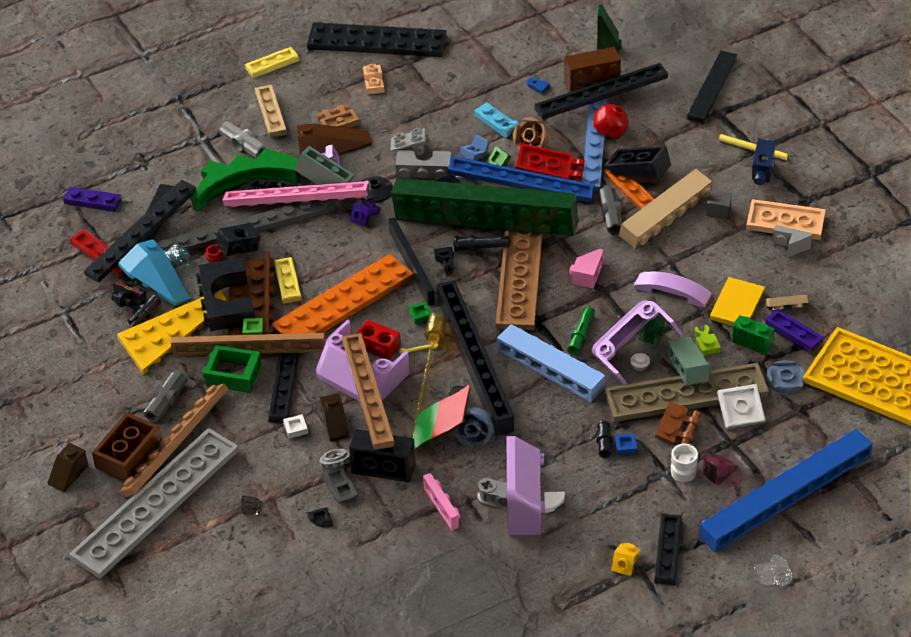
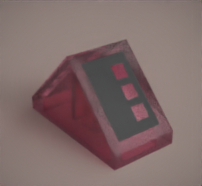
M706 453L703 459L702 475L719 486L738 468V465L722 455Z

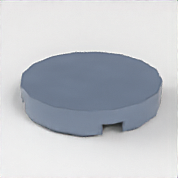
M782 360L773 363V366L767 369L766 380L768 385L777 392L795 393L805 385L803 376L806 372L802 366L796 365V362Z

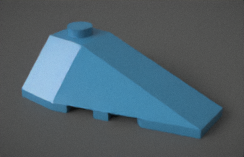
M153 239L137 243L119 261L118 266L128 277L132 279L137 278L142 281L144 287L153 288L157 291L158 296L174 306L190 302L191 298L166 254Z

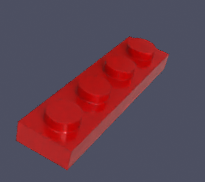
M84 229L70 238L71 245L94 261L109 248V246ZM119 266L111 271L118 278L126 274Z

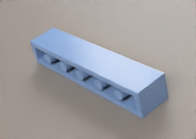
M511 324L497 337L498 352L589 402H592L605 389V375L600 371L528 334L521 328Z

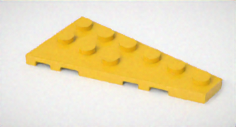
M221 291L215 294L216 298L227 300ZM204 297L117 334L119 341L143 375L148 372V368L151 365L158 364L161 361V357L166 353L173 352L170 343L171 337H191V333L196 329L200 330L204 327L203 313H206V310L202 311L201 299H204Z

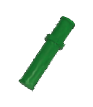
M587 306L583 309L578 325L571 334V341L567 351L572 355L579 353L581 345L586 340L587 330L595 315V310L592 307Z

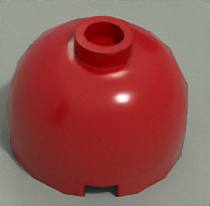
M603 105L593 115V126L604 137L608 135L613 140L619 139L628 128V115L618 105Z

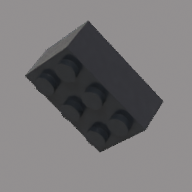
M355 429L349 445L351 473L410 483L416 466L414 438L392 435L394 439L393 447L374 450L369 431Z

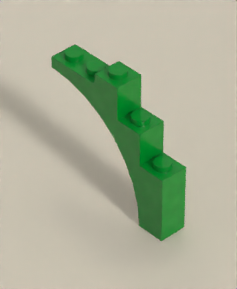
M265 148L257 156V159L237 154L229 165L210 160L202 168L201 176L203 179L196 189L197 192L190 197L193 210L200 211L207 202L218 194L255 179L285 181L297 184L302 177L300 173L294 170L299 158Z

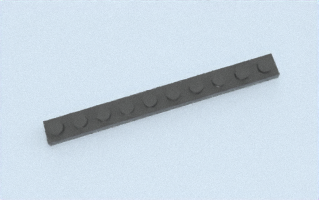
M331 199L326 201L311 200L309 202H299L161 240L156 243L168 258L215 245L219 228L251 223L258 232L334 212L335 206Z

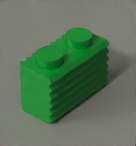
M739 315L732 325L731 341L766 355L774 344L775 328L754 321L747 316Z

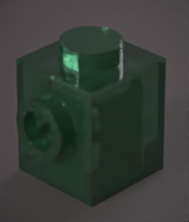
M659 316L647 322L639 330V340L657 346L660 339L666 333L667 326Z

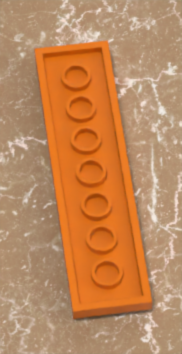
M389 253L273 322L271 326L274 327L276 334L324 333L414 279L413 272Z

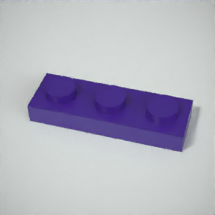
M69 186L63 200L64 204L116 212L121 202V194Z
M779 309L774 311L765 320V324L775 328L776 332L809 352H813L823 343V336Z

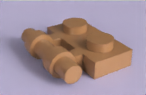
M349 104L344 106L338 105L335 109H326L316 114L317 121H320L322 125L344 128L360 125L359 118L354 110L350 109Z

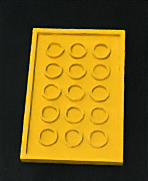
M837 327L804 374V383L911 426V356Z

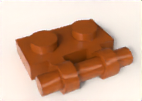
M669 401L655 438L674 445L676 439L681 440L680 444L692 443L695 428H698L700 424L699 418L701 413L694 411L691 417L686 416L688 408ZM682 424L687 425L685 432L680 431Z

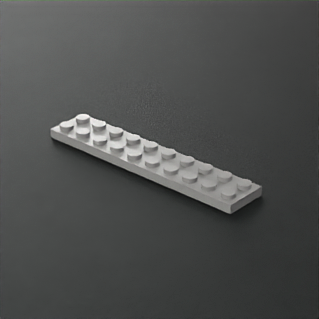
M210 428L205 430L69 553L70 559L101 579L239 452L238 445Z

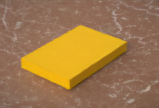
M728 277L710 314V320L732 326L739 315L752 319L763 296L765 287Z

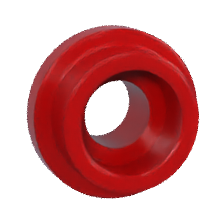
M217 245L209 246L205 252V258L211 262H217L224 256V253Z

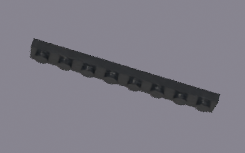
M657 63L536 103L535 111L544 120L667 79L668 72L661 63Z
M184 180L177 183L84 270L85 276L100 283L118 266L119 261L137 243L146 240L197 192L196 187Z

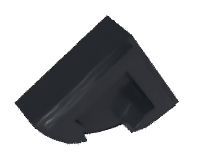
M327 507L307 512L308 519L314 525L324 528L333 527Z

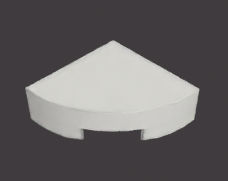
M544 492L545 513L552 512L563 504L565 492Z

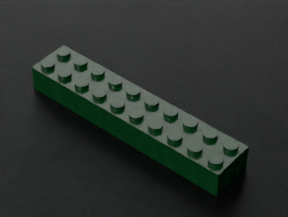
M401 178L396 179L391 191L395 218L401 221L574 236L579 222L576 193Z

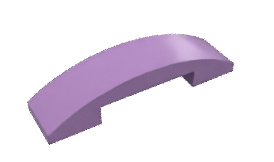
M665 272L640 273L634 284V289L652 293L653 289L686 297L688 304L706 308L712 295L709 290L692 280Z

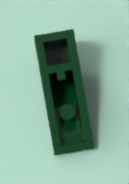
M599 4L597 15V50L615 47L618 53V50L622 49V39H619V31L603 5Z

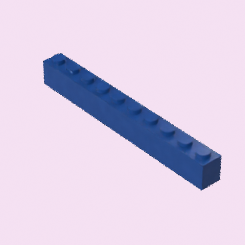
M857 429L844 434L842 438L829 443L827 447L816 451L806 460L798 462L793 468L783 471L780 476L767 481L762 487L752 490L744 498L737 499L729 507L723 508L716 515L703 520L700 524L699 537L716 553L871 457L873 443Z

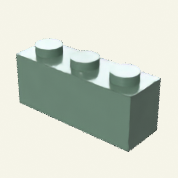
M310 146L301 153L294 168L295 171L313 181L316 185L351 183L355 175Z
M691 337L668 341L669 359L685 385L708 382L711 366L709 362H706L703 352L699 351L697 343L695 344Z

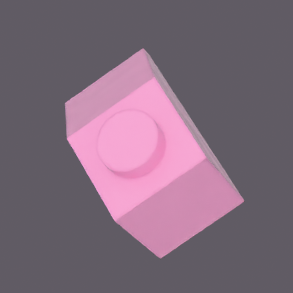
M598 249L576 259L575 264L571 265L569 270V276H572V284L594 288L604 263V249Z

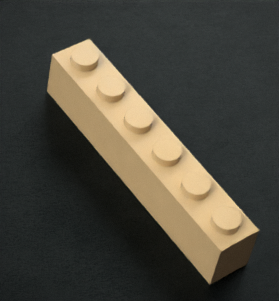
M697 169L693 170L623 222L619 236L634 249L639 245H644L651 236L657 235L663 227L669 226L676 217H681L688 208H693L700 199L706 198L711 192L712 181Z

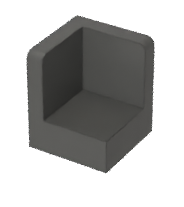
M725 193L722 203L708 201L706 216L728 219L731 210L732 194Z

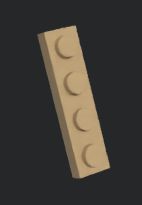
M272 85L255 88V94L269 137L287 135L286 126Z

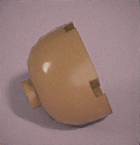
M532 117L523 119L520 125L517 124L513 133V141L518 149L520 148V143L546 148L550 140L548 127L542 121Z

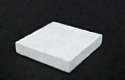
M757 384L718 390L717 395L726 430L766 422Z

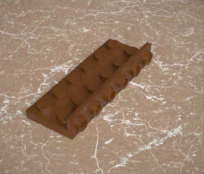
M266 251V259L244 260L248 284L229 287V300L251 297L255 318H263V335L274 334V327L271 326V323L274 322V312H271L274 309V298H271V296H274V285H271L274 282V271H271V269H275L274 258L270 257V251ZM243 326L228 328V336L243 335Z

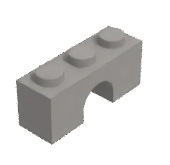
M397 150L396 178L438 179L443 176H451V174H447L451 152L433 151V156L429 160L422 161L416 158L415 151Z

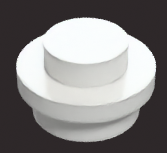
M643 353L634 354L631 357V365L636 371H644L650 365V358Z

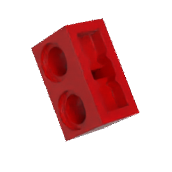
M368 319L355 333L362 334L367 352L390 360L401 346L400 332Z

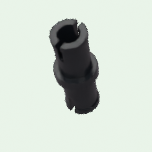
M151 295L127 320L129 325L134 322L132 327L137 326L145 318H149L151 312L161 304V300L157 298L154 302L157 296Z
M600 421L597 424L598 435L596 437L597 444L599 445V456L601 458H608L612 455L610 423L608 421Z

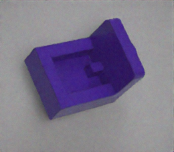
M368 199L354 203L350 220L361 226H366L368 217L378 215L381 207Z

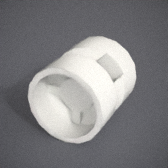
M679 444L672 450L671 475L679 482H689L697 475L698 452L694 446Z

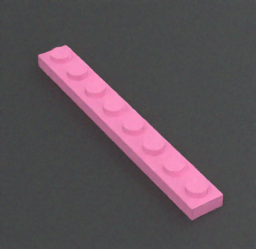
M369 182L228 191L223 198L224 207H238L240 205H272L281 202L289 204L295 201L343 200L351 197L359 199L368 195Z

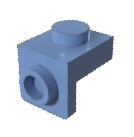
M474 135L472 144L462 146L459 154L471 160L485 158L490 142L479 135Z

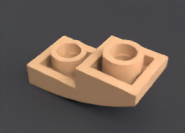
M370 64L363 67L367 95L385 93L380 65Z

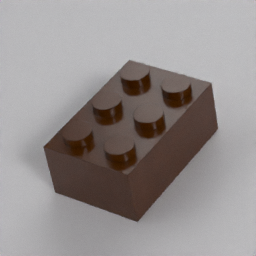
M615 47L564 57V84L568 93L621 76V59Z
M126 412L92 451L95 468L123 481L134 476L137 473L135 471L137 467L145 463L148 455L160 445L159 443L162 441L160 427Z

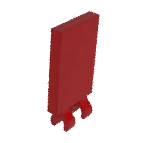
M520 143L515 169L581 182L585 160L573 158L574 154Z

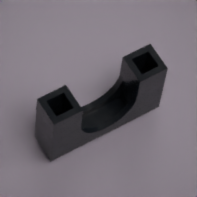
M243 257L198 265L199 273H196L197 283L202 284V286H198L200 298L204 297V299H201L202 311L206 310V313H203L204 322L209 324L210 331L243 326L245 318H255L251 297L228 301L215 297V294L223 288L248 284Z

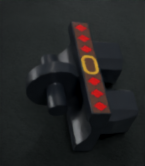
M117 281L113 283L114 292L112 300L116 301L117 306L122 308L126 305L137 310L146 301L147 291L143 289L136 290L131 284L126 282L124 284Z

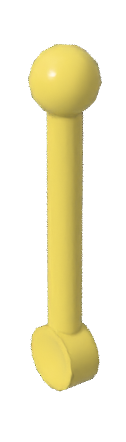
M432 342L430 345L408 349L400 348L399 353L401 355L405 351L414 352L430 348L436 350L438 349V343Z

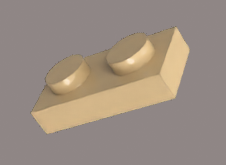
M807 295L766 299V306L772 307V310L784 309V305H791V308L803 307L802 303H808Z

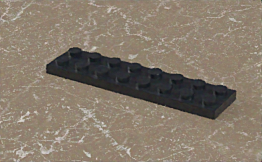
M312 22L307 49L443 57L447 30Z

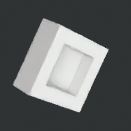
M303 415L283 419L289 439L308 434V428Z

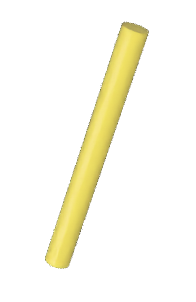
M723 134L719 136V141L751 151L756 150L757 144ZM775 150V158L787 161V153Z

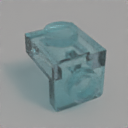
M177 243L164 251L173 267L180 262H183L186 266L191 265L188 250L184 247L181 248Z

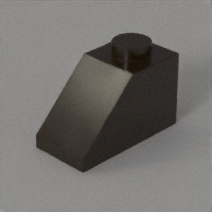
M340 394L320 397L321 412L330 442L349 438Z
M69 442L56 457L48 479V485L65 492L89 466L86 451Z

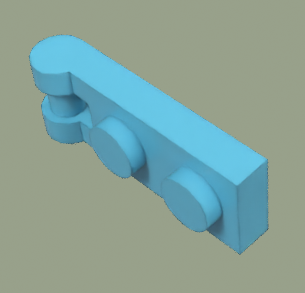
M485 103L474 110L475 117L505 138L509 137L514 132L517 124H519L516 120H511L489 103Z

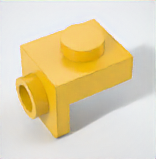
M630 543L620 544L614 551L611 570L630 576L633 572L634 563L640 555V548H636Z

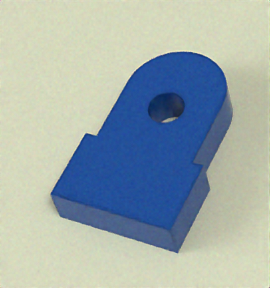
M529 78L527 80V86L541 94L550 87V83L544 80L541 81L537 78Z

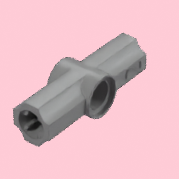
M228 121L224 122L219 129L220 134L230 140L237 151L244 150L257 158L265 148L267 149L266 145L255 139L249 129L242 130Z

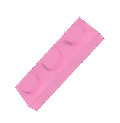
M431 473L424 475V490L451 531L458 529L459 519L461 518L457 507L452 506L450 497L442 491L439 480H435Z

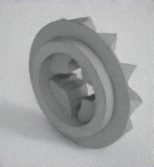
M334 449L326 452L319 459V462L323 468H336L347 464L350 460V454L345 449Z

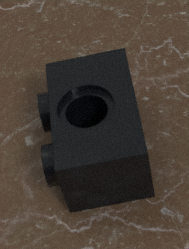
M251 223L218 229L215 244L225 256L258 251L261 235Z

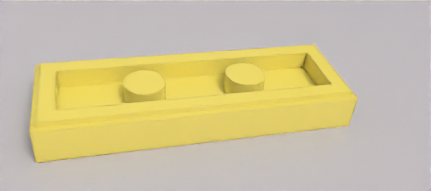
M292 47L249 62L245 64V68L252 78H256L298 62L299 56Z
M292 257L274 260L283 304L302 301Z

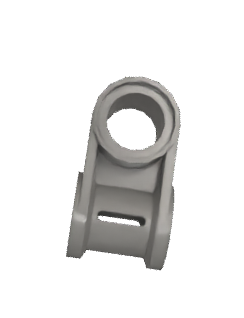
M490 478L481 479L478 483L480 491L477 496L478 502L483 505L507 510V483Z

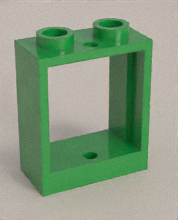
M215 345L213 353L210 352L208 365L204 367L202 373L206 386L211 387L212 385L225 384L228 390L251 393L262 366L261 354L257 351ZM219 361L247 365L243 375L216 371Z

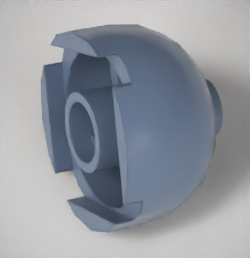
M469 407L466 409L464 423L454 429L455 437L461 444L469 448H474V445L482 447L489 442L494 430V423L486 410L479 407Z

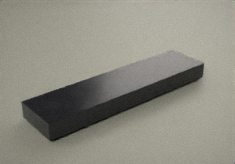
M661 514L654 584L675 585L682 515Z

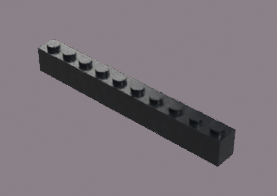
M456 281L437 284L439 305L483 409L490 414L493 420L494 435L499 436L514 432L513 412Z

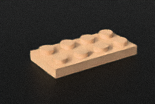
M752 199L746 230L774 234V228L778 225L812 233V239L820 240L826 209Z

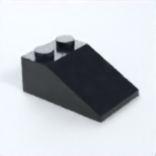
M667 146L617 149L604 167L609 171L638 182L655 184L661 180L671 167V161Z

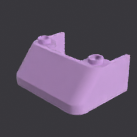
M647 300L639 302L592 347L593 355L623 385L628 383L608 361L647 322L659 316L680 337L683 335L674 320L655 302Z
M346 320L328 337L316 367V374L321 381L360 401L342 343V336L351 335L350 321ZM407 351L402 353L394 362L387 359H379L371 365L382 401L410 374L409 353Z
M507 436L508 535H541V514L545 513V501H541L540 466H544V453H540V449L516 436Z

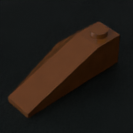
M322 124L297 125L300 155L308 146L320 153H326V146L333 145L340 156L342 152H352L371 145L369 131Z

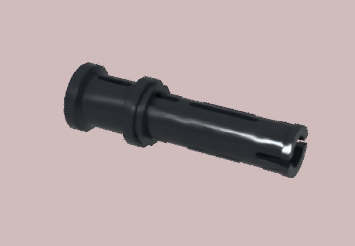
M456 235L454 236L453 246L455 252L460 250L475 251L479 248L511 247L510 235L476 237L474 235L459 237Z

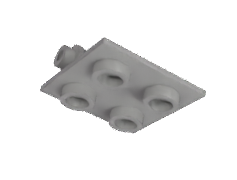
M416 128L407 134L399 133L391 138V152L412 146L415 154H423L426 129Z

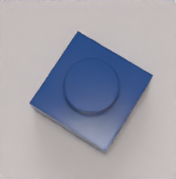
M635 433L614 436L617 456L637 454Z

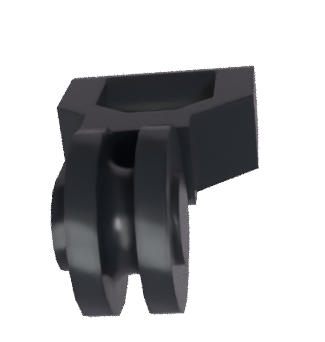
M452 246L433 249L435 260L442 262L445 275L448 274V271H450V274H453L454 264L452 259L454 258Z

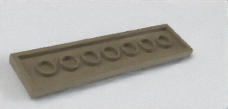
M753 363L711 370L708 382L686 386L680 376L608 387L605 388V396L613 421L619 422L664 414L669 401L686 407L688 410L720 405L717 395L718 390L757 384L760 398L768 397L769 391L759 364Z

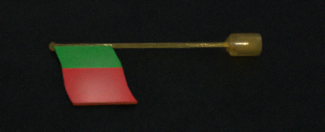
M439 313L431 314L428 317L425 331V339L431 344L410 437L414 438L415 451L464 423L471 389L469 384L459 392L433 404L420 413L434 344L443 341L447 325V318Z

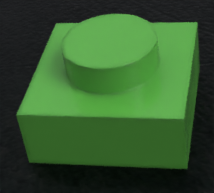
M496 146L487 162L506 167L512 156Z
M245 318L243 320V335H263V318Z

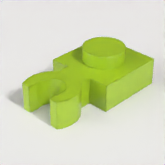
M704 325V331H699L698 327H695L694 334L699 351L703 352L704 356L719 353L721 347L715 334H709V326Z

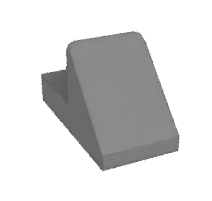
M778 225L775 226L773 243L787 246V257L811 248L812 233Z

